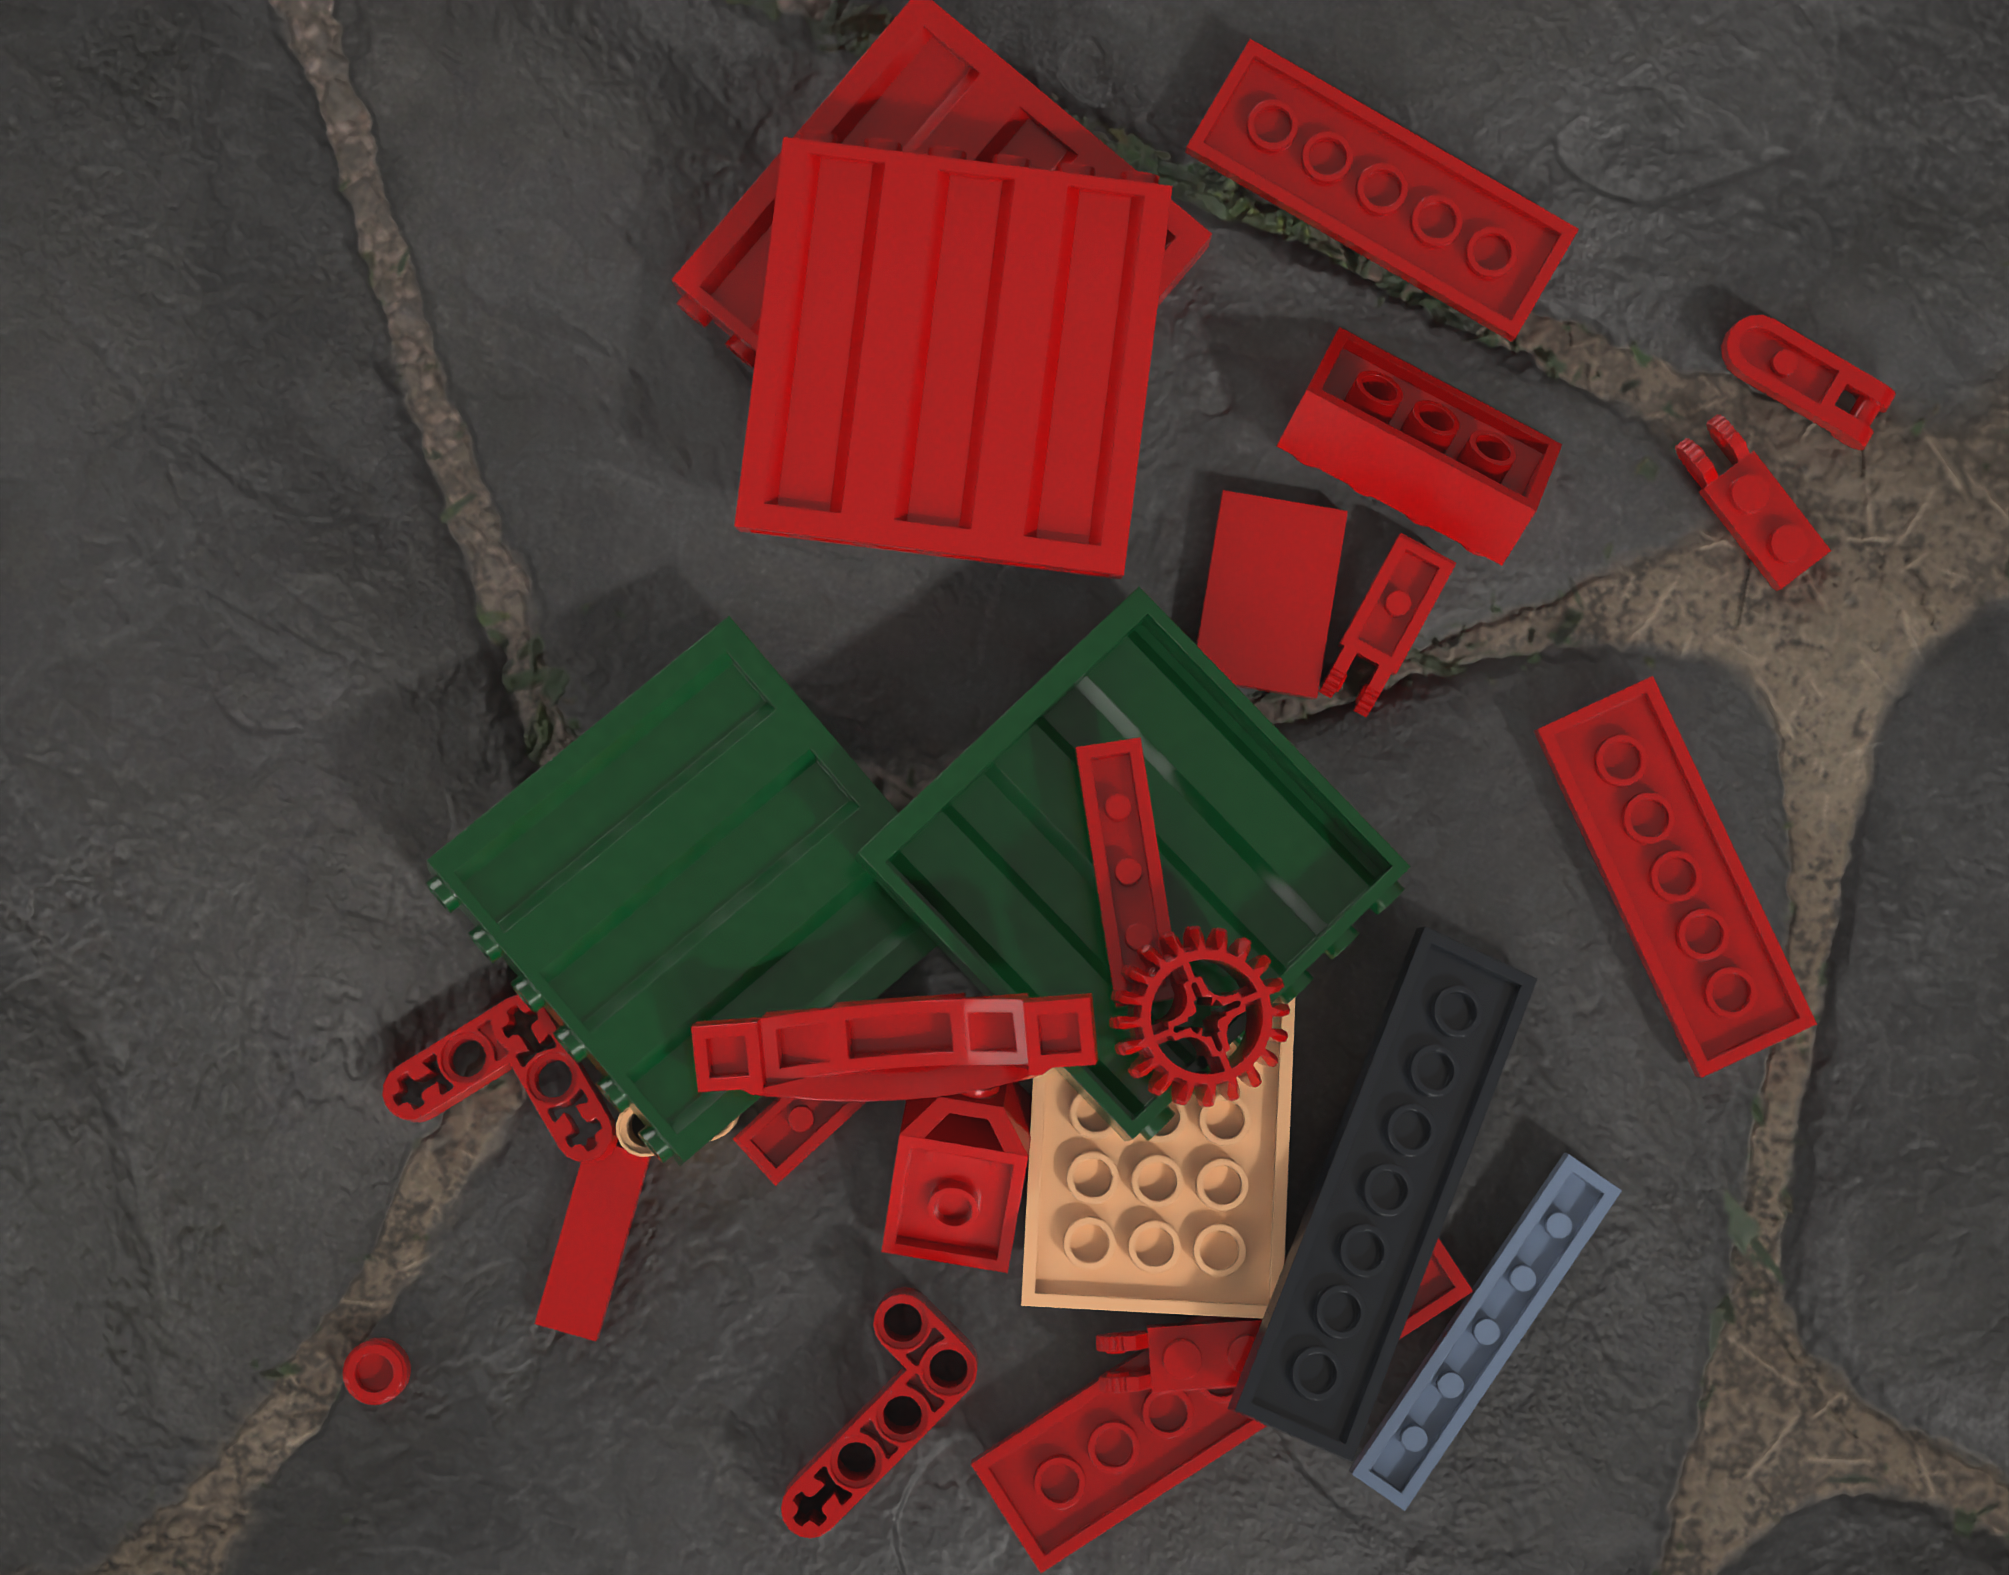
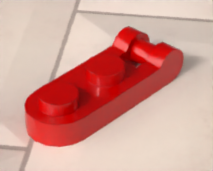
M1750 315L1739 320L1725 334L1721 345L1722 359L1726 368L1734 376L1829 431L1835 439L1856 450L1865 449L1874 433L1870 426L1878 412H1886L1896 396L1895 391L1885 383L1776 319L1765 315ZM1843 390L1852 394L1856 399L1849 413L1835 406Z

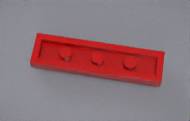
M1141 737L1076 747L1075 750L1113 990H1127L1129 992L1133 991L1135 984L1129 982L1121 975L1123 966L1132 965L1145 971L1147 967L1139 958L1137 950L1142 945H1150L1163 956L1160 946V934L1171 931ZM1171 973L1159 986L1153 1003L1173 1000L1175 998L1171 983L1174 982ZM1115 1002L1116 1008L1128 1007L1129 1005Z

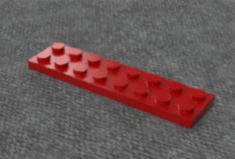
M1439 1238L1400 1339L1473 1292ZM1288 1254L1285 1255L1284 1264H1285V1261H1286V1259H1287ZM1193 1315L1183 1322L1234 1319L1240 1317ZM1148 1348L1137 1351L1104 1374L1111 1371L1131 1372L1149 1370ZM1097 1377L973 1458L971 1466L1039 1572L1043 1573L1265 1428L1266 1425L1227 1409L1236 1387L1152 1393L1151 1389L1139 1392L1105 1393L1100 1391L1099 1377Z

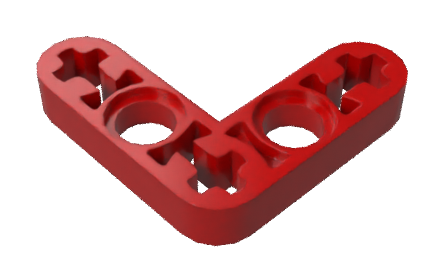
M519 995L505 999L398 1065L388 1074L383 1084L382 1096L386 1107L393 1115L410 1122H425L438 1116L513 1069L558 1148L566 1157L581 1163L595 1164L605 1160L614 1151L618 1142L616 1121L582 1062L577 1063L553 1035V1032L561 1026L545 1007L534 1013ZM519 1010L530 1016L537 1014L538 1020L531 1025V1029L540 1044L547 1047L552 1040L556 1043L555 1048L537 1053L527 1064L523 1060L524 1056L535 1054V1051L526 1038L518 1034L512 1036L510 1034V1030L517 1025L514 1014ZM477 1041L484 1048L486 1054L485 1064L477 1074L463 1077L455 1070L453 1064L454 1054L463 1043ZM437 1060L440 1072L454 1085L453 1089L447 1092L446 1085L436 1082L421 1093L424 1104L420 1108L412 1103H402L401 1098L408 1093V1086L405 1082L409 1078L424 1083L439 1075L431 1067V1063ZM554 1061H562L570 1068L572 1083L563 1095L548 1097L541 1091L539 1075L547 1064ZM584 1093L588 1098V1102L578 1104L576 1108L586 1122L592 1124L600 1122L602 1127L594 1135L598 1145L592 1150L583 1144L574 1146L572 1139L580 1132L572 1115L564 1112L557 1119L554 1113L556 1110L574 1105Z

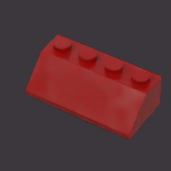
M1339 327L1276 447L1290 453L1300 463L1309 467H1316L1343 481L1355 492L1363 496L1373 497L1405 514L1415 524L1430 527L1460 543L1470 553L1484 556L1502 566L1536 513L1563 444Z

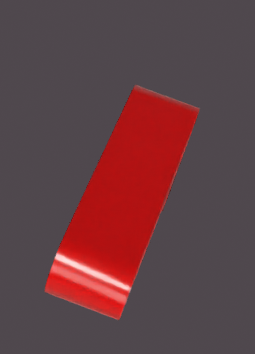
M901 1287L885 1294L877 1306L873 1322L876 1337L903 1367L792 1478L786 1488L781 1505L782 1518L788 1529L799 1537L811 1539L820 1537L830 1531L970 1390L976 1380L978 1370L976 1349L970 1340L924 1294L916 1289ZM896 1304H909L916 1308L921 1315L922 1324L917 1331L910 1335L896 1334L886 1324L885 1314L888 1309ZM948 1349L957 1351L966 1360L967 1370L957 1380H942L931 1369L930 1361L934 1355ZM894 1397H911L920 1406L922 1415L912 1425H896L886 1415L885 1406ZM849 1443H864L874 1452L876 1462L866 1471H851L841 1461V1449ZM822 1467H826L827 1470H828V1472H826L825 1470H823V1469H821V1468H822ZM829 1474L835 1485L825 1496L822 1506L823 1514L816 1509L810 1510L807 1514L799 1510L802 1500L800 1492H803L808 1497L814 1496L826 1484ZM841 1488H843L844 1490H846V1491H848V1492H847V1493H843V1491H842Z

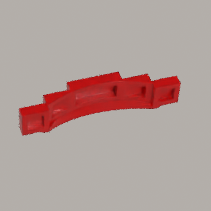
M966 993L844 1001L836 1002L832 1007L771 1011L766 1012L762 1017L698 1021L691 1026L698 1092L741 1089L750 1095L824 1101L910 1100L988 1089L1043 1075L1051 1068L1096 1065L1098 1061L1092 993L1030 998L1028 993L966 997Z

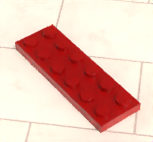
M1252 39L1248 41L1185 150L1186 154L1510 342H1513L1579 230L1577 227Z
M1648 677L1533 730L1695 1076L1703 1078L1817 1025L1654 677Z

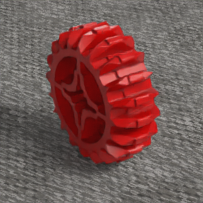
M1188 926L1185 928L1183 946L1174 932L1167 931L1160 934V946L1163 956L1152 946L1142 945L1137 952L1147 969L1143 971L1138 967L1125 965L1121 970V975L1129 982L1135 984L1133 991H1112V1001L1120 1004H1129L1128 1016H1114L1109 1019L1111 1028L1129 1029L1131 1037L1121 1040L1115 1045L1116 1053L1118 1055H1129L1138 1051L1140 1056L1130 1065L1128 1073L1133 1078H1141L1154 1070L1149 1081L1148 1091L1160 1096L1172 1083L1171 1096L1172 1102L1175 1104L1186 1105L1194 1090L1200 1106L1212 1107L1216 1099V1086L1225 1100L1235 1101L1239 1099L1240 1089L1236 1077L1238 1076L1249 1087H1258L1262 1080L1253 1064L1258 1062L1267 1067H1275L1279 1059L1273 1052L1265 1048L1268 1040L1272 1042H1286L1288 1038V1033L1283 1029L1272 1028L1273 1016L1284 1017L1289 1015V1005L1283 1003L1271 1004L1269 996L1279 992L1284 987L1283 980L1281 978H1269L1262 981L1260 976L1268 969L1271 963L1267 955H1258L1246 963L1245 961L1251 949V941L1247 938H1237L1227 950L1228 935L1227 930L1223 928H1213L1208 935L1206 944L1203 932L1199 926ZM1203 960L1219 966L1236 981L1240 988L1215 995L1208 990L1202 976L1194 975L1189 962ZM1171 973L1174 980L1171 983V987L1175 997L1172 1001V1006L1166 1015L1155 1020L1154 1024L1151 1025V1008L1155 994L1163 980ZM1196 1000L1197 1005L1222 1006L1211 1011V1015L1203 1019L1205 1029L1203 1032L1201 1027L1178 1026L1187 1022L1188 1017L1196 1013L1194 1003ZM1247 1008V1023L1243 1038L1237 1049L1228 1058L1226 1052L1231 1049L1227 1039L1228 1025L1234 1017L1245 1012ZM1186 1038L1194 1046L1197 1055L1205 1057L1209 1069L1200 1072L1187 1071L1168 1059L1158 1045L1166 1041H1177Z

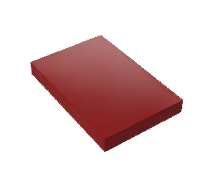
M1226 490L1222 491L1196 645L1236 687L1313 700L1317 699L1348 511Z

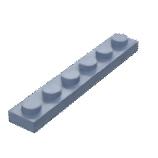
M1564 1152L1473 1286V1292L1466 1296L1350 1467L1349 1471L1353 1476L1404 1511L1407 1509L1622 1192L1621 1189L1570 1154Z

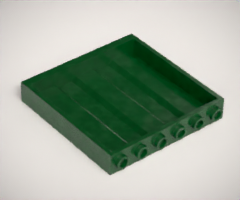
M1140 587L1135 589L857 852L855 858L862 868L985 996L1028 993L1030 998L1092 993L1098 1061L1096 1065L1056 1067L1055 1069L1124 1141L1133 1140L1139 1133L1147 1141L1150 1140L1176 1113L1168 1106L1172 1102V1083L1160 1096L1150 1093L1148 1085L1154 1070L1141 1078H1133L1128 1073V1069L1140 1056L1139 1052L1137 1051L1129 1055H1118L1115 1050V1045L1119 1041L1129 1038L1131 1035L1129 1029L1111 1028L1109 1019L1114 1016H1128V1007L1116 1008L1115 1002L1111 1000L1113 988L1076 758V747L1141 737L1171 931L1179 938L1182 946L1185 928L1188 926H1199L1201 928L1205 944L1213 928L1226 929L1228 935L1227 950L1237 938H1247L1250 940L1251 949L1245 962L1247 963L1258 955H1267L1271 963L1268 969L1260 976L1261 980L1281 978L1284 983V987L1279 992L1269 995L1271 1004L1278 997L1285 1004L1292 1001L1314 979L1306 969L1323 953L1331 960L1339 955L1359 935V932L1352 924L1368 908L1378 915L1404 891L1405 888L1397 880L1411 867ZM1203 960L1189 962L1194 975L1202 976L1208 990L1215 995L1240 988L1236 981L1219 966ZM1173 1000L1152 1003L1151 1025L1154 1024L1155 1020L1168 1013ZM1196 1000L1194 1001L1196 1013L1188 1017L1187 1022L1178 1026L1201 1027L1203 1032L1205 1031L1203 1019L1211 1015V1011L1222 1006L1197 1005ZM1247 1008L1245 1012L1234 1017L1228 1025L1227 1039L1229 1045L1233 1042L1238 1047L1243 1038L1247 1023ZM1186 1038L1177 1041H1166L1158 1045L1168 1059L1187 1071L1200 1072L1209 1069L1205 1057L1197 1055L1194 1046Z
M730 616L710 630L426 860L427 870L433 877L425 884L433 896L450 914L458 907L476 926L468 932V935L478 949L491 963H494L500 957L505 960L518 976L510 984L519 997L534 1013L545 1007L561 1026L553 1032V1035L565 1051L577 1063L585 1057L592 1062L603 1075L595 1084L605 1098L619 1113L630 1107L646 1126L638 1133L646 1146L662 1163L672 1156L679 1166H682L762 1097L750 1095L741 1089L698 1092L691 1031L693 1024L698 1021L762 1017L766 1012L826 1008L832 1007L836 1002L876 999L937 947L930 937L855 860L857 852L898 814L897 810Z

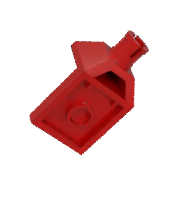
M1018 1082L968 1093L906 1100L881 1252L1008 1273L1031 1141L1032 1096Z

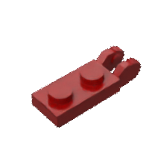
M1717 414L1706 422L1707 430L1712 440L1731 462L1732 467L1718 476L1713 463L1706 456L1703 449L1689 438H1685L1674 449L1682 464L1701 487L1699 494L1770 586L1775 591L1781 590L1831 552V549L1756 452H1749L1745 440L1734 429L1729 420L1721 416V414Z
M1400 532L1338 646L1342 649L1330 667L1319 692L1329 698H1332L1334 693L1339 692L1347 678V671L1355 656H1358L1376 666L1367 684H1364L1355 699L1356 705L1353 709L1356 713L1367 717L1390 675H1396L1451 575L1456 562Z
M1234 1318L1146 1325V1330L1097 1335L1096 1348L1098 1352L1120 1354L1126 1351L1148 1348L1149 1370L1131 1372L1111 1371L1100 1375L1099 1389L1105 1393L1139 1392L1151 1389L1152 1393L1234 1388L1238 1383L1262 1319Z

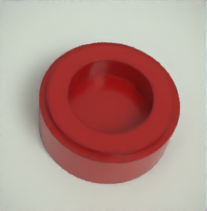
M372 1338L362 1342L348 1354L343 1366V1381L348 1392L356 1400L369 1405H380L394 1399L405 1389L411 1374V1364L407 1353L398 1343L387 1338Z

